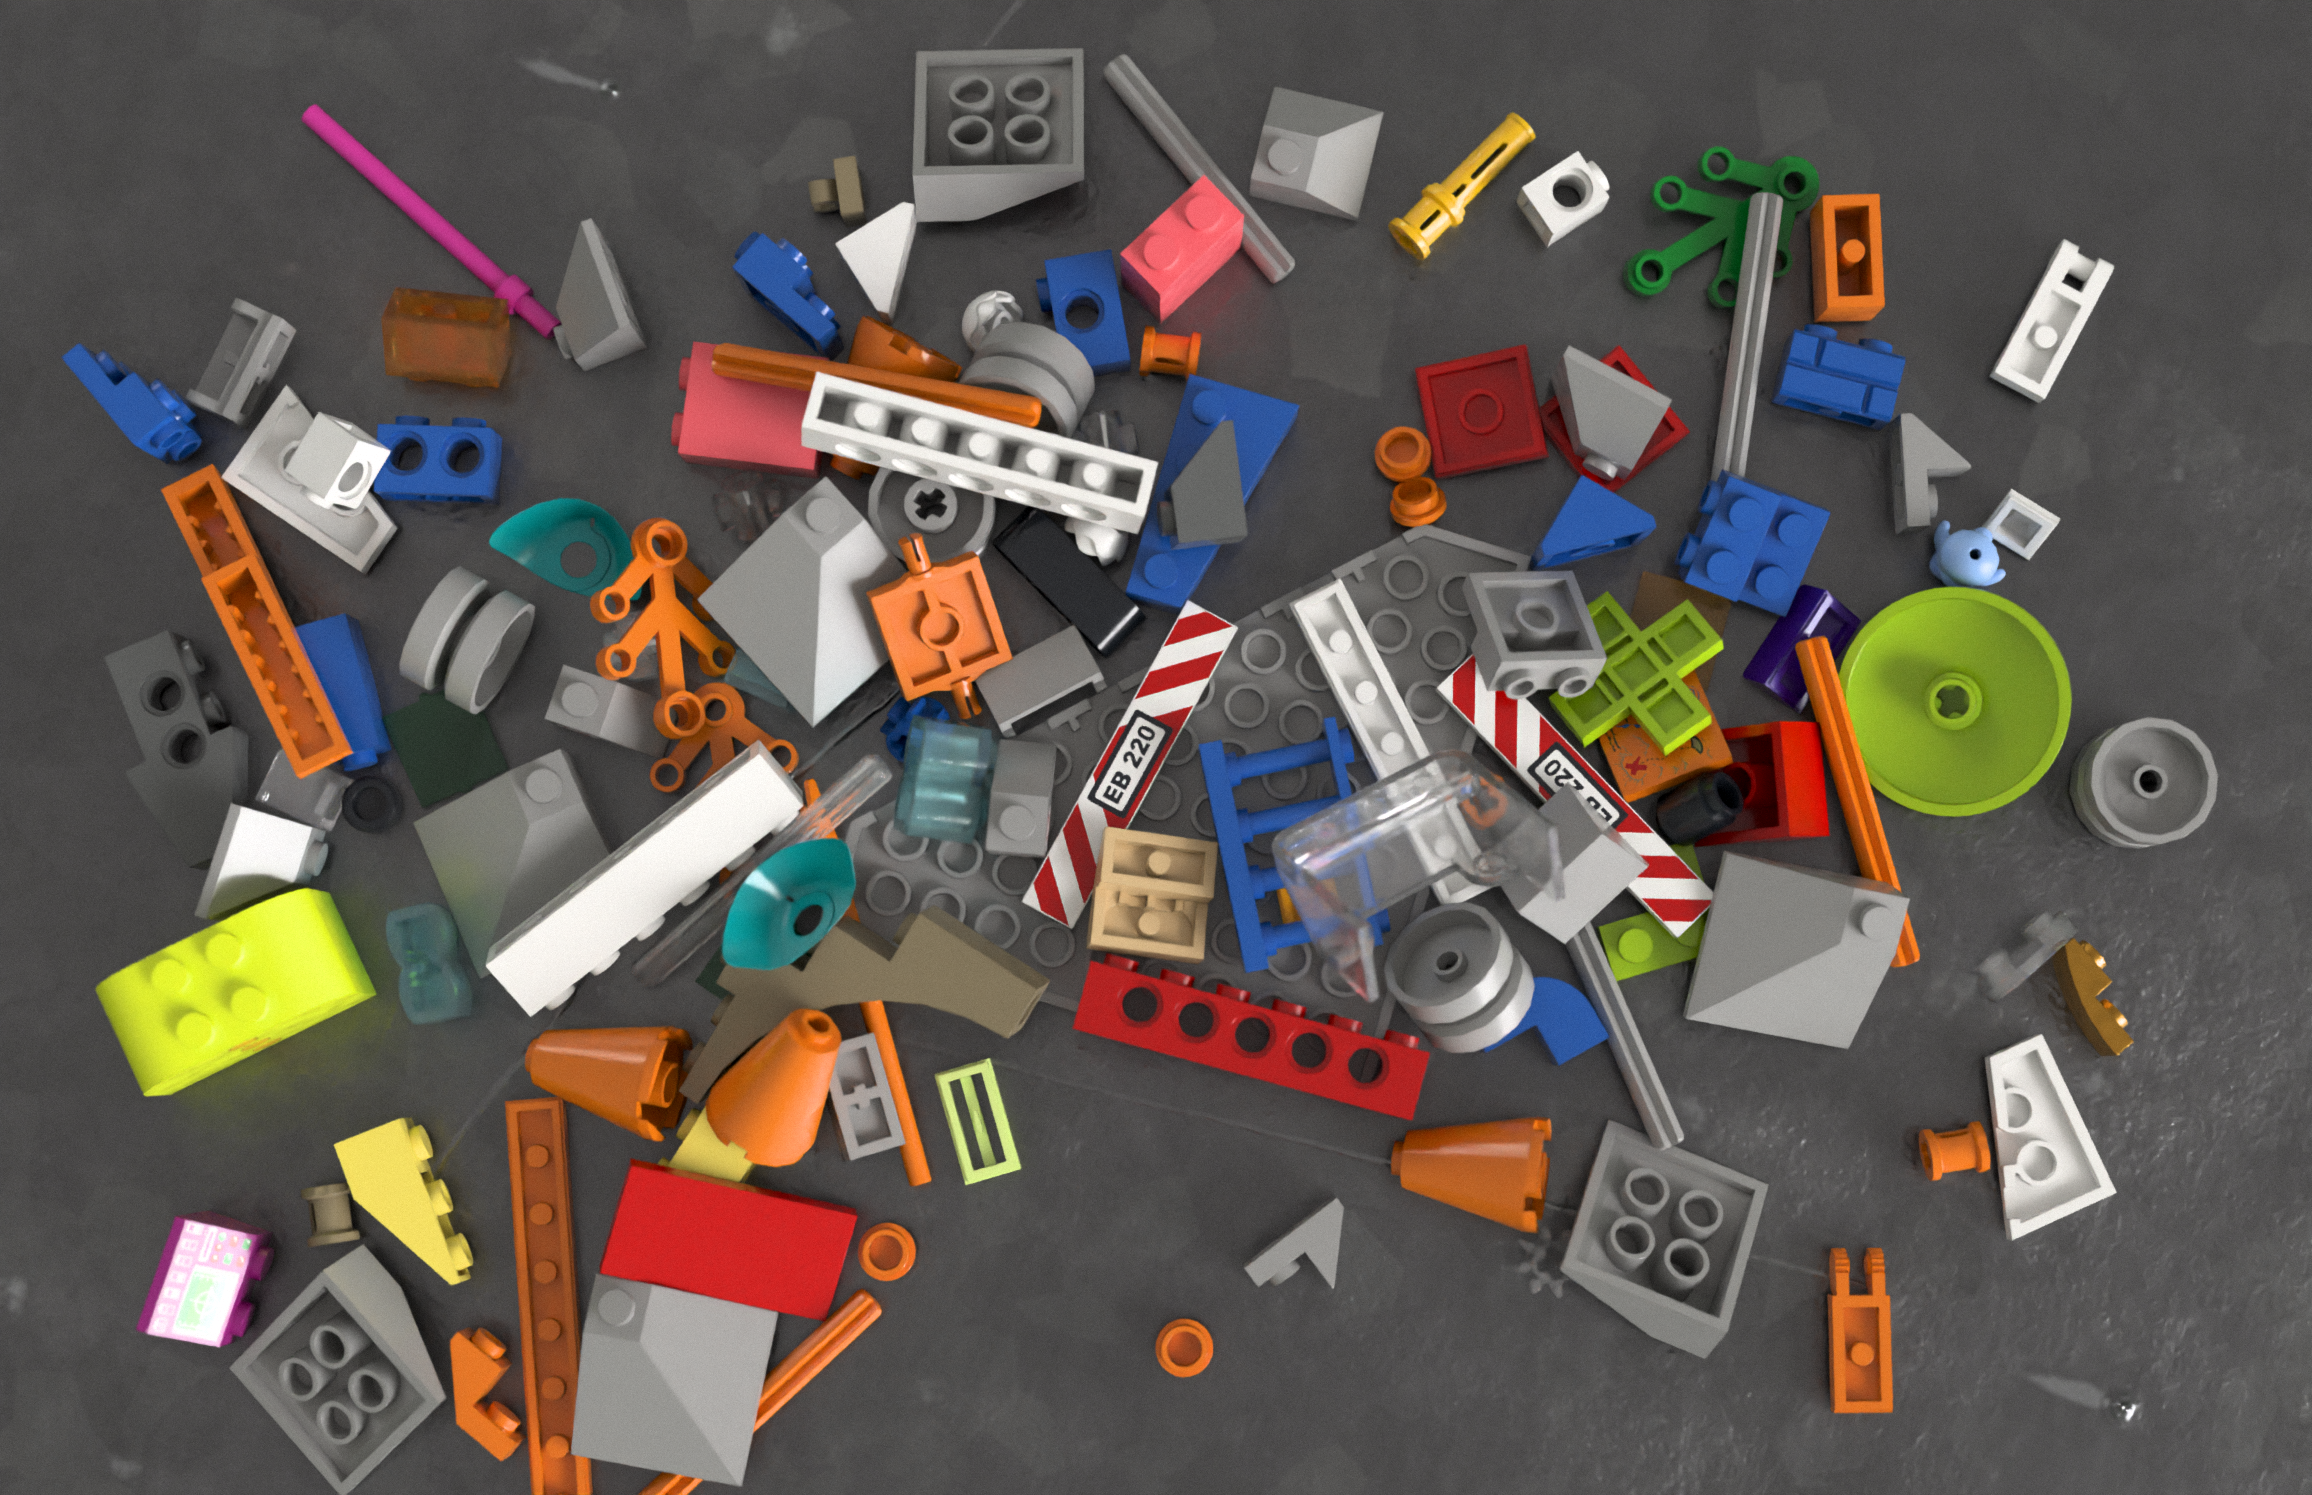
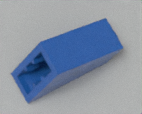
M344 613L296 626L295 629L353 751V753L333 764H343L344 771H351L378 763L376 754L391 751L392 747L359 620Z

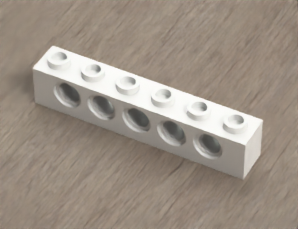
M816 372L801 426V446L1134 534H1138L1143 522L1158 465L1156 461Z

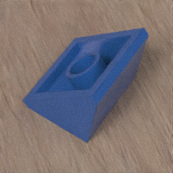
M1581 475L1566 496L1532 554L1529 563L1531 571H1538L1639 545L1656 528L1654 517Z

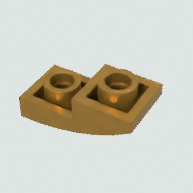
M2074 938L2059 939L2050 947L2053 966L2060 989L2073 1017L2089 1042L2101 1056H2118L2134 1040L2123 1029L2128 1025L2123 1014L2108 1000L2102 999L2099 1002L2096 998L2101 991L2112 983L2111 979L2102 970L2106 966L2105 960L2085 940H2081L2078 943Z

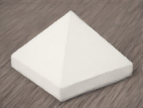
M2011 489L1982 527H1985L1992 533L1993 539L2029 560L2058 525L2060 518Z

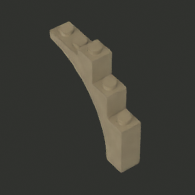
M936 905L927 908L918 915L911 912L904 919L893 938V942L899 945L898 948L847 915L840 919L823 938L806 951L812 957L804 953L795 961L785 966L771 970L733 967L725 962L723 955L721 956L720 963L725 965V968L716 983L735 996L728 994L722 1000L710 1022L717 1027L707 1044L702 1041L699 1042L686 1059L682 1070L688 1073V1076L679 1092L697 1104L708 1098L714 1083L790 1013L798 1009L819 1011L834 1005L878 1000L923 1004L967 1017L1008 1039L1023 1027L1051 980Z

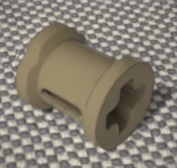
M348 1182L300 1190L301 1199L308 1201L312 1236L307 1238L308 1248L360 1239L359 1230L352 1228L348 1198L351 1190Z

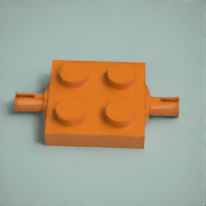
M909 534L911 542L906 536L898 541L909 571L896 581L866 592L870 607L901 694L905 700L910 701L932 691L950 690L959 718H971L969 709L975 716L982 711L972 681L976 680L987 669L1012 660V654L978 555L972 550L944 562L930 563L922 540V534Z

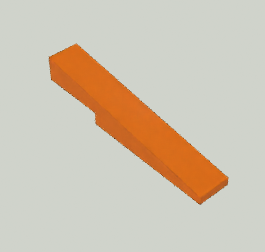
M211 464L162 488L161 491L203 577L201 580L296 776L302 779L353 753L228 483L221 478L222 474Z

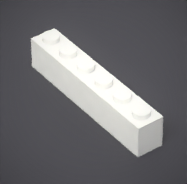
M758 739L491 946L485 966L530 1017L544 1006L548 1010L557 1008L575 991L573 984L589 971L596 976L609 968L620 956L618 949L633 937H636L638 941H642L652 935L664 923V913L679 902L683 906H687L702 896L710 886L708 879L724 867L728 871H732L745 863L755 852L753 845L769 832L774 836H778L789 829L801 815L798 810L803 807L802 790Z

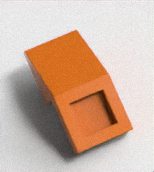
M468 1327L458 1331L450 1340L456 1424L497 1459L503 1461L516 1451L527 1436L517 1429L521 1422L511 1410L497 1401H493L489 1405L483 1399L513 1363L502 1355L507 1348L497 1337L484 1328L480 1327L475 1332Z

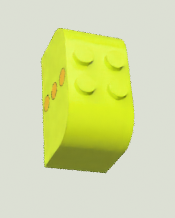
M310 888L282 894L239 912L120 970L102 981L95 988L144 1096L171 1095L377 995L330 893Z

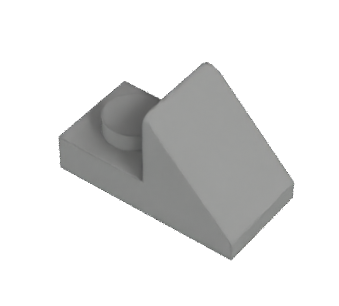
M1904 413L1898 415L1889 423L1895 535L1919 534L1931 526L1930 519L1935 518L1937 515L1938 497L1935 485H1928V478L1958 477L1971 469V465L1914 414Z
M1333 1195L1244 1263V1269L1255 1284L1259 1287L1268 1280L1273 1287L1278 1286L1301 1268L1296 1258L1305 1252L1333 1289L1344 1206Z

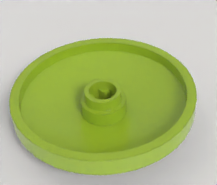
M1955 586L1939 587L1914 593L1892 603L1874 616L1858 633L1843 659L1838 675L1870 784L1891 800L1926 814L1950 817L1970 816L1997 809L2017 799L2033 787L2048 771L2064 743L2069 727L2072 704L2071 684L2066 664L2057 644L2044 626L2024 608L2007 598L1982 589Z

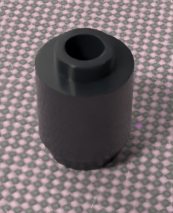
M1717 772L1715 774L1703 773L1665 793L1658 799L1656 813L1658 828L1667 839L1683 847L1690 846L1731 825L1735 821L1736 815L1742 812L1744 806L1741 790L1734 779L1724 772Z

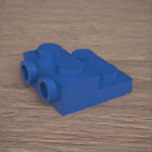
M756 231L753 232L737 249L734 258L738 261L732 266L745 292L820 357L829 358L833 362L844 349V345L837 332L841 326L833 318L836 315L834 311L817 297V293L810 280L814 273L806 265L808 260L786 239L781 238L775 244L764 233L760 235Z
M78 343L61 357L129 440L138 448L169 464L173 459L181 461L187 458L202 444V439L200 438L202 435L190 422L197 416L196 412L175 389L170 391L160 379L157 378L150 383L134 371L132 372L122 361L117 363L104 349L96 354L81 343Z
M1722 469L1717 482L1710 480L1702 492L1698 504V512L1703 513L1695 534L1687 533L1679 546L1675 564L1681 566L1678 574L1685 583L1735 602L1741 600L1786 617L1831 512L1816 504Z

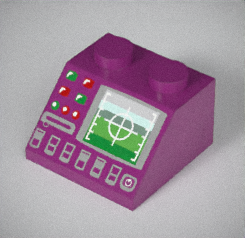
M211 1211L175 1216L136 1330L146 1334L215 1347L234 1343L237 1336L243 1337L251 1324L255 1311V1304L250 1303L249 1300L256 1280L260 1282L264 1280L273 1261L274 1249L268 1247L273 1232Z

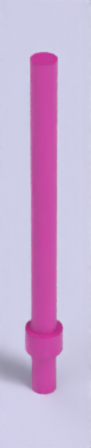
M317 104L310 106L304 112L301 118L303 123L494 292V301L510 315L519 314L545 339L550 340L555 336L553 328L562 325V323L532 297L533 289L516 274L511 276L506 274Z

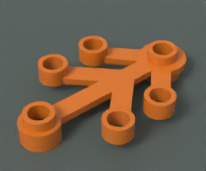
M657 517L648 519L635 528L631 537V550L634 558L612 586L595 592L591 597L590 610L595 619L602 623H612L623 619L630 610L629 599L648 578L650 580L651 601L616 644L604 647L598 652L596 668L599 674L607 680L613 681L629 676L636 667V658L655 635L662 698L654 707L653 721L663 736L669 739H681L696 734L702 728L705 721V709L697 696L685 690L680 636L699 653V667L710 677H719L732 672L737 665L738 657L735 648L730 643L720 641L676 598L674 579L693 595L692 607L695 614L704 621L714 620L697 601L713 583L685 556L688 544L683 530L674 522ZM652 538L658 541L661 546L660 557L652 547ZM606 595L610 596L616 604L614 614L605 608L604 600ZM714 650H717L722 655L723 665L721 668L716 666L713 661L712 655ZM612 652L616 653L621 659L622 666L620 671L615 670L611 665L610 656ZM670 708H673L678 714L679 721L677 726L670 719Z
M709 683L700 687L694 693L701 700L705 709V721L702 728L696 734L682 738L668 758L660 759L653 764L650 770V781L657 790L663 793L671 794L678 792L686 783V769L709 742L713 764L696 786L698 787L736 757L733 737L748 747L759 739L771 754L778 747L788 748L791 753V760L787 766L782 767L787 774L797 767L799 754L790 742L782 739L775 740L745 718L744 701L733 687L724 683ZM715 700L724 702L726 706L724 717L718 721L709 720L706 715L708 704ZM672 765L678 771V779L671 786H663L658 779L659 772L663 767ZM804 803L803 807L799 809L801 814L799 819L786 831L798 830L805 824L808 811ZM750 857L735 870L728 871L726 867L721 869L719 883L723 893L728 898L734 900L738 889L732 884L733 873L740 868H746L752 873L760 863Z

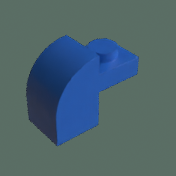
M1534 977L1535 987L1530 1007L1517 1027L1497 1043L1482 1048L1479 1051L1480 1053H1487L1532 1028L1552 1065L1559 1066L1608 1039L1609 1035L1590 1002L1578 989L1558 979Z

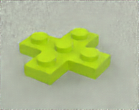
M1608 591L1587 605L1607 660L1593 687L1589 688L1585 693L1567 698L1561 696L1556 691L1548 697L1551 707L1584 747L1630 715L1633 716L1665 756L1712 724L1711 714L1681 679L1723 650V641L1688 599L1643 631H1640Z

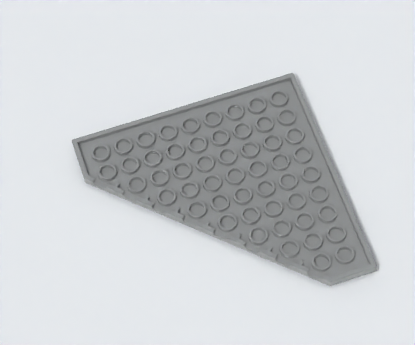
M1431 525L1416 526L1392 541L1335 568L1325 576L1302 588L1299 587L1233 623V625L1238 627L1233 639L1128 830L1217 842L1198 745L1221 740L1224 753L1235 751L1236 757L1306 743L1324 739L1321 723L1323 719L1335 716L1338 730L1348 728L1351 737L1355 762L1346 763L1345 765L1374 899L1384 897L1388 911L1391 931L1381 933L1383 945L1368 948L1365 931L1279 948L1277 949V955L1267 957L1268 969L1245 974L1218 848L1214 898L1208 903L1204 959L1199 964L1086 949L1092 896L1072 930L1022 903L1025 894L1045 859L989 854L985 850L991 789L999 744L975 756L974 759L906 792L896 800L851 821L845 843L850 849L856 880L853 898L860 923L898 948L899 945L893 942V938L904 919L911 912L918 915L927 908L936 905L1051 980L1039 1001L1074 1012L1078 1010L1090 962L1094 961L1103 964L1105 954L1107 953L1139 962L1138 974L1159 979L1161 969L1163 968L1195 977L1193 988L1215 994L1217 984L1251 992L1249 1004L1271 1009L1274 999L1307 1007L1305 1019L1326 1025L1330 1014L1363 1023L1361 1034L1383 1040L1397 1000L1387 987L1384 972L1389 948L1401 931L1423 913L1431 887L1289 608V603L1339 578L1342 580L1456 805L1477 733L1435 689L1473 654L1471 645L1478 631L1465 599L1462 586L1468 573L1526 572L1531 556ZM1151 665L1117 682L1118 684L1046 719L1045 722L1009 739L1057 744L1047 854ZM1329 761L1241 779L1242 785L1231 787L1236 810L1247 808L1248 813L1336 795ZM1341 818L1254 835L1253 842L1243 844L1247 865L1258 864L1260 870L1348 852ZM1353 874L1333 878L1339 911L1343 912L1360 908ZM1276 890L1265 892V898L1255 900L1260 923L1270 921L1271 926L1283 924ZM822 911V914H821V917H820V920H819L818 925L820 924V922H821V920H822V918H823V911ZM1145 988L1132 989L1123 1000V1010L1126 1016L1136 1022L1149 1020L1157 1009L1155 995ZM1201 1003L1188 1004L1179 1014V1025L1182 1031L1191 1037L1204 1036L1212 1027V1013L1208 1007ZM1244 1019L1236 1028V1042L1244 1051L1257 1052L1264 1048L1268 1042V1029L1259 1019ZM1304 1033L1298 1036L1292 1045L1294 1060L1305 1068H1310L1320 1063L1324 1056V1045L1321 1039L1312 1033ZM1367 1048L1355 1051L1348 1062L1351 1076L1361 1083L1372 1081L1379 1059L1378 1056Z

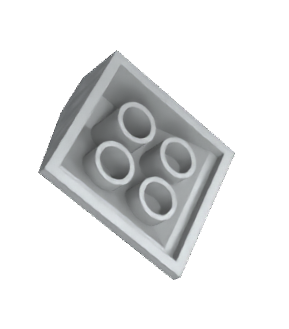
M1083 48L916 51L912 176L917 222L974 221L1084 180Z
M825 476L787 509L697 601L807 723L814 728L890 661L866 592L898 580L907 570L864 517Z
M562 749L555 750L512 769L413 822L480 979L492 975L485 966L491 946L614 852L572 754Z
M1724 851L1683 1017L1694 1021L1849 1049L1896 954L1910 898L1887 882Z
M1608 1119L1559 1270L1649 1336L1705 1359L1728 1332L1769 1184L1676 1146L1657 1150L1653 1147L1649 1135Z
M364 1244L324 1269L229 1367L339 1495H347L446 1398L401 1286Z
M596 1274L582 1336L571 1454L742 1487L778 1312L653 1284Z

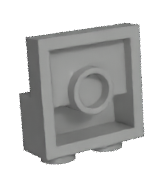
M1573 571L1468 573L1462 590L1478 631L1471 649L1487 691H1505L1506 696L1511 699H1523L1532 695L1538 689H1557L1561 696L1570 698L1579 696L1593 687L1607 660V656Z

